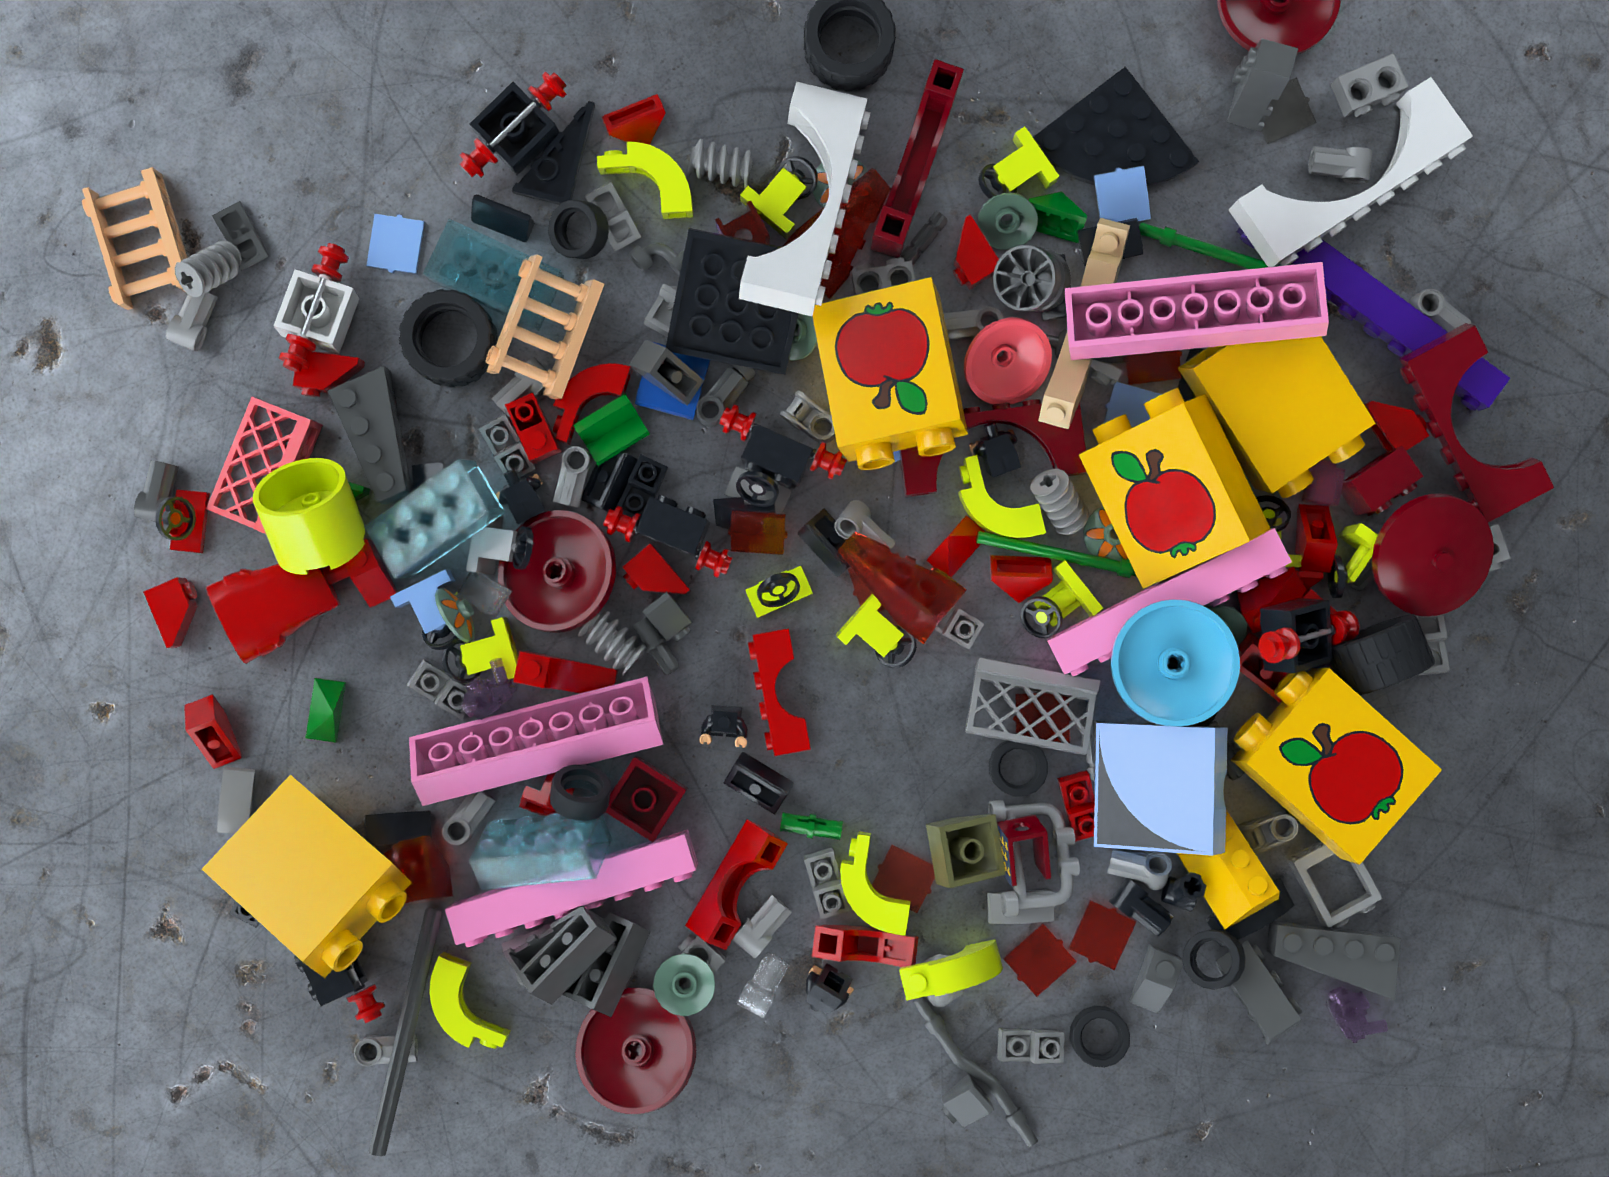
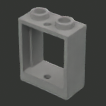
M1319 841L1286 860L1319 922L1328 928L1331 926L1332 928H1338L1348 923V917L1357 912L1364 914L1376 907L1375 903L1383 898L1364 863L1362 862L1359 865L1350 862L1367 894L1329 913L1306 870L1335 854L1324 843Z

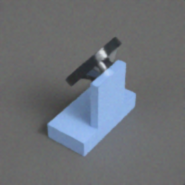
M446 569L390 596L395 608L411 604L423 628V640L430 648L435 650L450 648L460 640L455 635L445 643L434 644L438 638H444L452 632L440 615L435 600L436 590L455 582L451 571ZM432 631L428 641L427 634Z

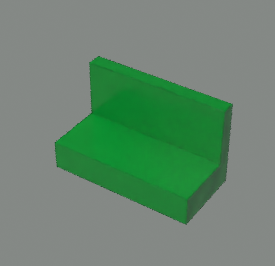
M623 394L573 425L598 466L650 435L626 394Z

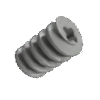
M699 139L691 153L687 176H690L693 170L696 169L697 178L702 179L706 171H708L709 181H714L719 174L722 184H725L729 177H731L733 186L737 187L743 179L744 188L749 185L753 166L751 151L747 150L744 156L740 157L739 148L735 147L731 155H729L727 145L723 144L720 151L716 152L715 142H711L708 148L704 149L703 139Z
M226 240L218 241L214 245H210L206 249L192 254L189 258L177 262L175 265L176 278L188 295L200 297L203 293L209 292L212 288H216L238 275V267L241 265L242 260L241 253L231 242Z
M1049 469L1038 474L1032 480L1030 490L1059 534L1071 535L1084 527L1089 517L1088 508L1065 471Z
M609 611L600 615L597 614L583 626L577 635L581 637L589 633L586 644L591 645L598 642L595 652L600 653L607 650L604 660L608 662L616 658L613 668L617 670L624 666L625 668L622 676H624L641 658L646 645L642 644L635 648L634 644L637 639L635 635L626 640L625 635L628 629L625 627L617 631L618 619L608 623Z

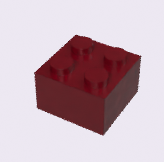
M1400 446L1385 451L1337 484L1336 487L1356 516L1365 513L1370 516L1374 513L1379 514L1393 504L1390 499H1395L1400 495L1403 497L1418 487L1415 482L1424 476L1404 447Z
M636 755L610 795L609 806L605 813L649 841L654 842L688 787Z

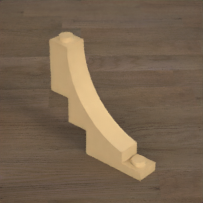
M1104 218L1099 219L1092 250L1087 260L1080 287L1117 283L1130 225ZM1068 330L1052 377L1045 391L1038 420L1069 429L1083 396L1090 365L1093 361V358L1071 360Z

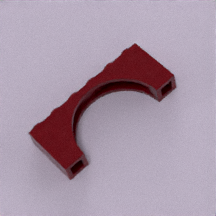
M934 59L899 169L873 234L871 250L894 258H900L960 86L963 68Z
M1465 323L1401 357L1399 360L1403 367L1400 368V373L1408 385L1412 384L1416 392L1413 395L1415 404L1421 412H1426L1430 420L1426 422L1427 428L1435 439H1439L1443 447L1440 449V454L1447 465H1452L1456 473L1453 475L1456 486L1461 492L1465 491L1469 499L1467 502L1476 507L1483 514L1487 522H1490L1550 491L1554 486L1542 461L1530 457L1526 460L1507 465L1486 464L1477 461L1469 455L1459 443L1451 419L1452 399L1456 387L1465 372L1478 359L1489 353L1476 326Z
M1040 399L1026 400L1022 402L1023 406L1011 408L1010 403L992 405V410L981 412L980 407L963 409L967 430L991 422L1013 426L1026 432L1040 444L1047 454L1053 469L1063 470L1068 476L1084 475L1087 473L1079 457V454L1086 451L1080 403L1069 429L1038 421L1042 406ZM917 446L899 450L905 497L935 494L937 492L938 466L943 454L920 456Z

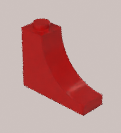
M519 651L513 682L540 688L584 693L615 685L618 669L615 670L613 668L531 651Z

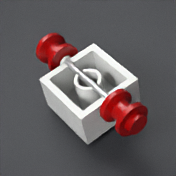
M328 243L327 247H319L318 253L322 256L321 263L314 264L311 269L318 276L294 270L275 320L274 327L281 336L286 337L285 340L290 344L288 351L281 352L278 358L283 361L282 366L291 371L301 372V369H308L310 363L305 359L308 351H315L316 347L339 354L356 310L359 297L354 288L336 283L342 279V275L338 272L340 264H346L349 260V257L344 254L345 249L336 244Z

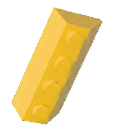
M1227 809L1225 853L1213 856L1176 853L1188 873L1193 872L1201 875L1203 883L1207 885L1203 897L1224 930L1279 898L1280 891Z

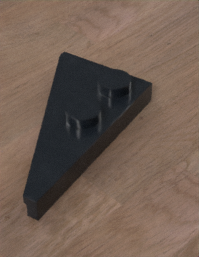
M588 101L584 107L577 111L573 116L574 119L563 132L560 131L544 150V154L534 161L530 166L531 169L521 181L515 183L512 188L513 194L558 205L572 200L595 109L594 102Z

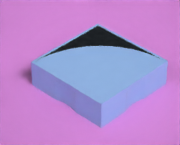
M1096 723L1094 847L1212 856L1225 853L1226 806L1223 789L1227 773L1228 727H1171L1134 723Z

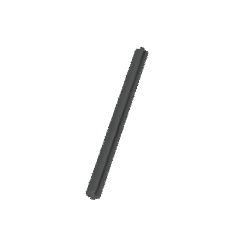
M426 908L368 1150L369 1154L382 1157L387 1152L441 922L442 911L439 909Z

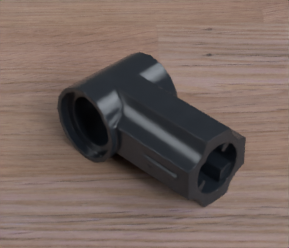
M1193 872L1179 879L1169 876L1162 890L1161 902L1191 912L1197 900L1204 896L1207 885L1203 883L1201 875Z
M1126 878L1109 902L1129 918L1133 917L1159 937L1169 927L1174 916L1159 903L1152 900L1148 896L1149 894L1140 886Z

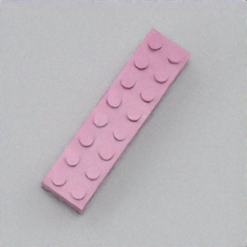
M1323 262L1065 288L1071 360L1326 336L1329 324Z
M1271 528L1248 543L1175 574L1097 613L1095 616H1090L1056 633L1052 637L1047 638V642L1064 675L1070 672L1073 677L1089 669L1087 663L1097 658L1100 663L1110 659L1115 639L1123 625L1131 616L1146 606L1165 600H1186L1202 606L1209 603L1210 606L1215 607L1229 600L1228 594L1235 590L1243 593L1258 586L1257 579L1263 576L1271 579L1286 572L1285 565L1292 561L1275 528Z
M648 676L409 737L411 783L422 806L557 772L566 766L586 765L663 745L656 700Z
M687 829L658 838L654 842L648 841L455 901L445 909L455 945L465 943L466 947H471L484 942V939L488 938L490 934H495L496 938L514 933L513 930L522 924L525 925V929L543 924V921L547 920V917L554 915L555 920L580 906H584L588 910L603 905L606 898L614 896L615 901L633 896L632 893L635 892V889L641 887L644 888L645 892L660 888L665 883L664 880L673 878L674 882L689 879L694 874L693 871H696L698 867V860Z

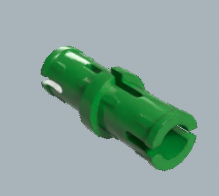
M782 812L780 832L807 835L806 838L813 839V836L840 840L843 821L817 818L816 814L803 816Z

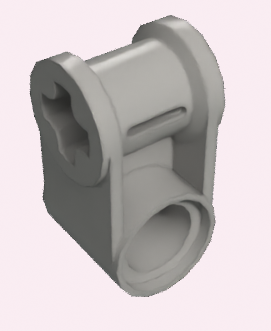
M797 390L795 392V399L786 411H781L779 415L816 442H831L835 439L832 416L819 407L810 397ZM821 421H827L832 425V430L828 435L821 436L815 432L816 424Z
M1282 811L1273 812L1261 818L1252 819L1237 825L1256 855L1291 841L1296 837L1299 830L1296 819ZM1284 818L1287 819L1289 822L1287 832L1277 834L1275 831L1277 821Z

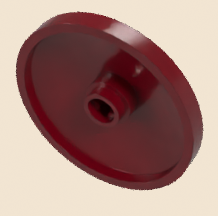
M1217 0L1219 15L1224 27L1230 36L1243 48L1249 51L1251 47L1255 48L1263 38L1298 48L1297 55L1308 51L1324 38L1338 16L1341 0Z
M1428 494L1410 500L1387 519L1375 541L1372 569L1379 590L1393 605L1417 616H1437L1459 608L1476 594L1489 573L1494 553L1491 528L1483 514L1476 507L1456 496Z
M565 510L547 511L528 519L515 531L518 532L522 526L532 529L533 549L530 561L524 570L515 569L513 562L499 561L498 585L501 597L514 617L534 629L549 633H560L579 628L601 611L611 595L616 578V559L611 542L597 524L575 512Z
M626 988L612 1017L591 1009L582 1022L575 1049L578 1073L589 1094L597 1102L610 1110L624 1114H645L657 1111L677 1098L692 1075L696 1061V1038L688 1016L675 1015L664 1009L656 999L654 990Z

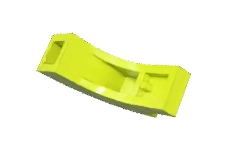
M627 142V154H622V151L610 150L604 152L602 156H597V167L600 175L637 173L650 178L660 190L663 219L693 217V203L688 181L679 165L662 150L644 143Z
M977 455L964 458V466H960L959 470L963 484L968 483L969 488L960 490L958 495L965 511L977 525L991 534L1015 539H1026L1046 533L1039 503L1021 508H1007L999 505L988 495L985 489Z
M859 831L857 839L851 838L849 856L854 857V861L843 859L841 862V883L846 899L855 913L870 926L887 933L906 936L911 901L887 897L873 887L867 874L871 833Z
M996 939L966 945L961 952L945 958L902 967L899 972L906 1000L930 995H935V997L981 984L999 975L1003 970Z
M446 952L441 953L437 958L430 980V1001L438 1023L451 1038L465 1047L469 1048L474 1043L475 1038H479V1043L489 1048L503 1047L508 1040L511 1030L477 1017L470 1011L464 1000V982L472 962Z

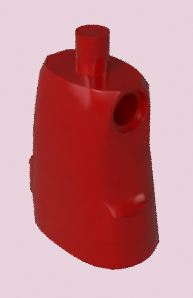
M279 564L256 570L240 569L237 572L223 576V580L207 585L206 590L231 644L240 659L247 664L261 655L266 656L277 648H281L286 638L305 623L341 605L332 584L349 577V573L344 564L332 570L330 566L309 570L307 575L290 573L281 568Z

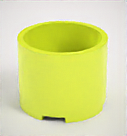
M308 458L294 461L275 469L256 486L253 493V503L276 560L284 570L300 575H307L309 570L328 565L332 570L351 560L363 548L366 528L345 471L337 462L324 458Z

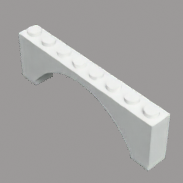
M1432 77L1409 90L1396 103L1400 109V129L1396 149L1387 170L1371 188L1342 200L1309 202L1280 196L1267 191L1263 184L1239 198L1231 206L1229 212L1268 267H1276L1279 264L1281 266L1291 264L1299 258L1296 253L1305 248L1307 252L1313 250L1323 242L1322 236L1329 233L1333 237L1347 227L1345 222L1353 217L1355 221L1361 219L1371 211L1369 206L1375 202L1381 206L1395 196L1393 191L1401 186L1403 191L1419 180L1417 175L1423 171L1429 175L1443 165L1441 162L1443 158L1448 156L1452 160L1466 150L1464 144L1473 135Z
M796 82L787 124L795 126L817 152L826 172L829 198L819 218L799 238L773 252L758 257L748 255L741 279L739 299L808 316H813L815 304L822 305L826 287L820 286L822 278L827 280L829 278L832 261L827 260L828 254H835L839 235H834L835 227L842 228L845 210L840 209L841 204H848L852 185H848L847 181L848 178L854 179L858 161L853 160L855 153L861 154L865 137L859 134L861 129L867 130L871 112L865 111L867 98Z

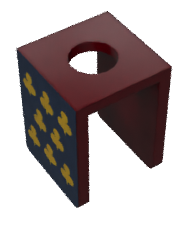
M1030 815L997 822L1006 871L1004 876L1011 887L1017 886L1013 842L1033 840L1035 865L1046 880L1051 879L1048 833L1037 816ZM1018 827H1028V828H1029L1028 830H1025V831H1017V830H1014L1015 828H1018Z

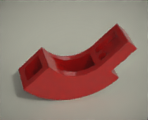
M616 363L599 364L589 367L572 377L567 383L562 399H555L553 404L556 409L564 411L563 416L558 415L554 423L553 432L557 433L555 439L570 445L575 432L573 425L578 422L582 410L589 402L602 396L620 397L625 394L633 372L631 366Z
M817 925L815 926L812 957L838 962L868 961L906 967L916 964L919 937L897 935L863 926Z

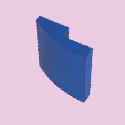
M672 352L705 381L710 365L709 359ZM642 376L635 405L694 420L704 382L687 406Z

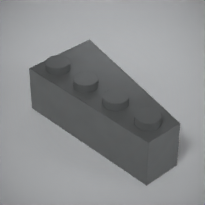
M381 366L328 390L377 503L383 505L413 493L406 454L403 448L402 430L397 414V402L392 386L391 370L385 366Z
M1273 921L1269 924L1267 952L1278 958L1395 1000L1401 938L1391 933L1328 928L1326 926Z

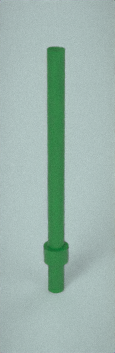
M1143 222L1140 223V234L1159 240L1161 245L1168 247L1175 245L1247 269L1268 268L1263 260L1178 234L1176 229L1166 226L1162 229Z
M978 531L976 543L1116 572L1117 576L1125 578L1137 577L1128 559L1120 558V561L982 531Z

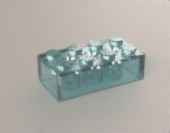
M448 219L423 275L429 281L449 290L452 289L462 294L465 293L479 304L507 316L517 291L516 287L522 278L518 276L522 262L525 259L528 260L530 256L454 220ZM471 259L472 264L464 268L461 264L462 260L468 261ZM541 261L540 269L564 279L561 270ZM499 270L500 277L492 281L488 275L490 272L495 274ZM534 280L528 297L551 306L558 290ZM523 308L519 322L539 331L545 317Z
M458 459L364 527L393 578H412L500 517L505 511L476 461Z
M558 813L539 817L525 816L520 819L511 820L497 819L487 823L469 862L481 890L596 879L611 844L612 837L603 815L589 821H575L565 818Z

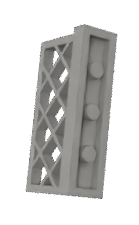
M985 658L978 659L975 665V676L965 733L1081 755L1088 754L1096 695L1099 692L1100 680L1080 676L1072 677L1069 674L1064 675V673ZM980 682H992L1000 693L986 702L979 692ZM1000 684L1008 685L1009 687L1003 689V687ZM1015 687L1023 688L1030 698L1018 707L1015 706L1007 692ZM1031 690L1039 691V693L1034 695ZM1044 693L1053 694L1060 703V705L1048 713L1037 700ZM1003 696L1012 711L999 719L989 705ZM1061 696H1066L1070 698L1064 701ZM1075 698L1088 701L1086 713L1078 719L1067 705ZM979 699L982 705L976 709L977 700ZM1033 702L1042 717L1029 725L1019 710ZM984 708L995 722L988 728L973 726L975 714ZM1063 708L1073 722L1059 731L1049 716ZM1013 714L1018 717L1025 729L1017 734L1009 733L1002 724L1003 721ZM1085 718V724L1083 728L1080 721ZM1043 720L1047 721L1055 735L1047 740L1039 739L1032 729ZM1075 725L1083 735L1081 746L1070 745L1062 734ZM998 726L1001 731H996L992 729ZM1028 731L1031 737L1023 736V734ZM1058 737L1062 743L1054 742L1053 740Z

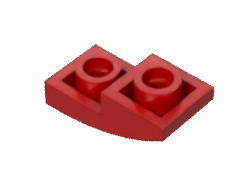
M1085 770L1057 778L1070 827L1074 829L1075 842L1094 837L1095 797L1089 773Z

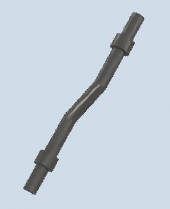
M924 997L916 998L913 1003L925 1019L924 1025L930 1034H935L953 1063L988 1086L1007 1114L1005 1118L1010 1126L1017 1129L1028 1147L1036 1144L1038 1139L1026 1123L1027 1117L1020 1107L1016 1108L998 1079L965 1057L945 1029L946 1023L941 1016L935 1014Z

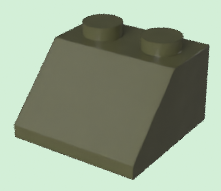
M996 814L954 817L926 824L936 884L947 888H954L1006 875Z

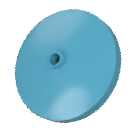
M1165 600L1146 606L1126 621L1113 645L1111 671L1119 695L1132 711L1155 724L1180 727L1193 725L1208 719L1227 703L1238 681L1240 657L1232 632L1217 614L1191 601ZM1170 658L1177 660L1178 666L1176 669L1168 668L1167 664H1169Z

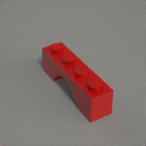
M789 628L752 635L753 641L748 642L751 660L757 659L759 671L753 672L756 690L762 689L764 701L759 702L762 720L768 719L770 729L769 732H764L767 751L773 750L774 756L811 750L805 718L792 715L786 711L778 701L775 690L776 679L780 670L794 659Z
M747 819L685 926L705 942L727 950L742 924L737 913V900L742 886L756 872L773 870L788 843L767 828Z

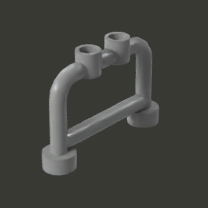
M1003 800L989 801L988 814H996L997 822L1030 815L1043 814L1050 817L1053 823V843L1058 857L1057 871L1061 878V889L1057 893L1027 896L1020 842H1013L1017 886H1013L1014 891L1001 893V908L1004 917L1018 916L1019 909L1063 904L1070 898L1073 892V876H1078L1080 873L1078 858H1070L1068 847L1075 844L1074 829L1072 827H1065L1062 813L1050 803L1039 802L1005 806Z

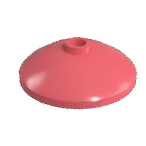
M1010 317L989 324L975 336L966 352L964 375L968 386L978 398L993 405L1010 403L1012 405L1027 399L1039 389L1049 373L1052 362V349L1049 339L1042 329L1027 319ZM1004 351L1003 355L997 358V355Z

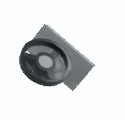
M736 466L724 495L730 498L742 497L746 505L752 504L759 507H767L775 503L776 517L780 519L792 490L778 485V481L771 479L761 472L750 469L746 471Z
M476 510L466 571L494 575L496 560L513 562L515 569L524 570L530 561L533 549L532 529L524 526L518 532L501 529L503 515Z

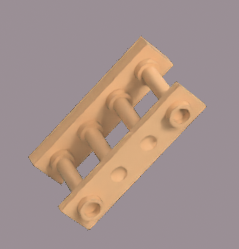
M153 167L141 170L144 181H141L139 186L99 198V194L89 187L82 189L85 197L82 200V205L86 215L92 219L111 281V286L108 287L109 294L115 304L126 310L133 309L130 299L132 295L170 283L183 290L175 275V265L177 262L187 258V254L163 176ZM142 197L150 199L152 210H149V214L108 226L104 209ZM151 226L159 229L161 239H158V243L117 255L112 238ZM162 254L164 257L167 256L170 264L167 272L128 284L125 283L121 267Z
M537 254L530 256L528 260L525 259L521 264L518 276L522 278L496 347L492 346L487 354L486 363L489 366L486 372L491 374L499 373L503 366L541 382L542 386L545 387L544 396L552 399H562L604 283L592 279L585 281L584 284H574L540 269L539 266L543 257ZM534 280L573 296L574 300L577 301L574 312L567 314L528 297ZM523 308L564 325V329L567 331L563 341L557 343L517 326ZM512 338L553 354V358L556 360L552 370L545 371L506 355Z

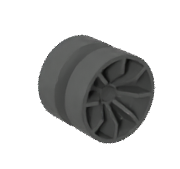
M1020 245L1009 249L1000 257L994 269L993 284L997 296L1006 306L1019 311L1046 312L1060 305L1065 299V288H1070L1071 274L1066 261L1057 252L1042 247Z

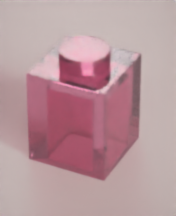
M1321 460L1318 464L1309 468L1308 470L1314 477V480L1304 488L1301 502L1329 507L1338 506L1345 469L1336 468L1337 463L1333 464L1328 460Z

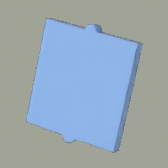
M1144 166L1123 170L1118 167L1114 172L1094 175L1100 218L1115 222L1137 218L1138 221L1151 219Z
M374 214L366 266L386 269L390 273L399 271L417 274L425 222L403 218L400 214L396 217Z
M1116 382L1113 386L1110 401L1105 405L1107 412L1104 423L1126 414L1133 428L1150 419L1144 403L1162 394Z

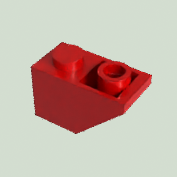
M533 392L505 404L530 462L536 464L562 452Z

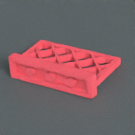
M251 397L206 509L266 534L259 516L256 522L248 520L244 507L253 504V497L241 502L236 488L250 482L254 493L257 486L255 479L271 473L288 463L310 458L323 425ZM258 406L265 408L270 418V421L259 426L256 425L254 420ZM274 412L280 414V416L275 417ZM289 418L296 420L293 432L283 437L278 423ZM273 426L278 440L264 446L259 432ZM254 435L259 449L245 454L242 447L243 442L246 438ZM280 445L283 457L280 462L272 465L267 451ZM261 454L266 468L253 474L248 460ZM242 463L247 477L234 483L231 476L234 466ZM231 491L236 505L226 510L217 507L221 496ZM238 511L239 515H236L233 512Z

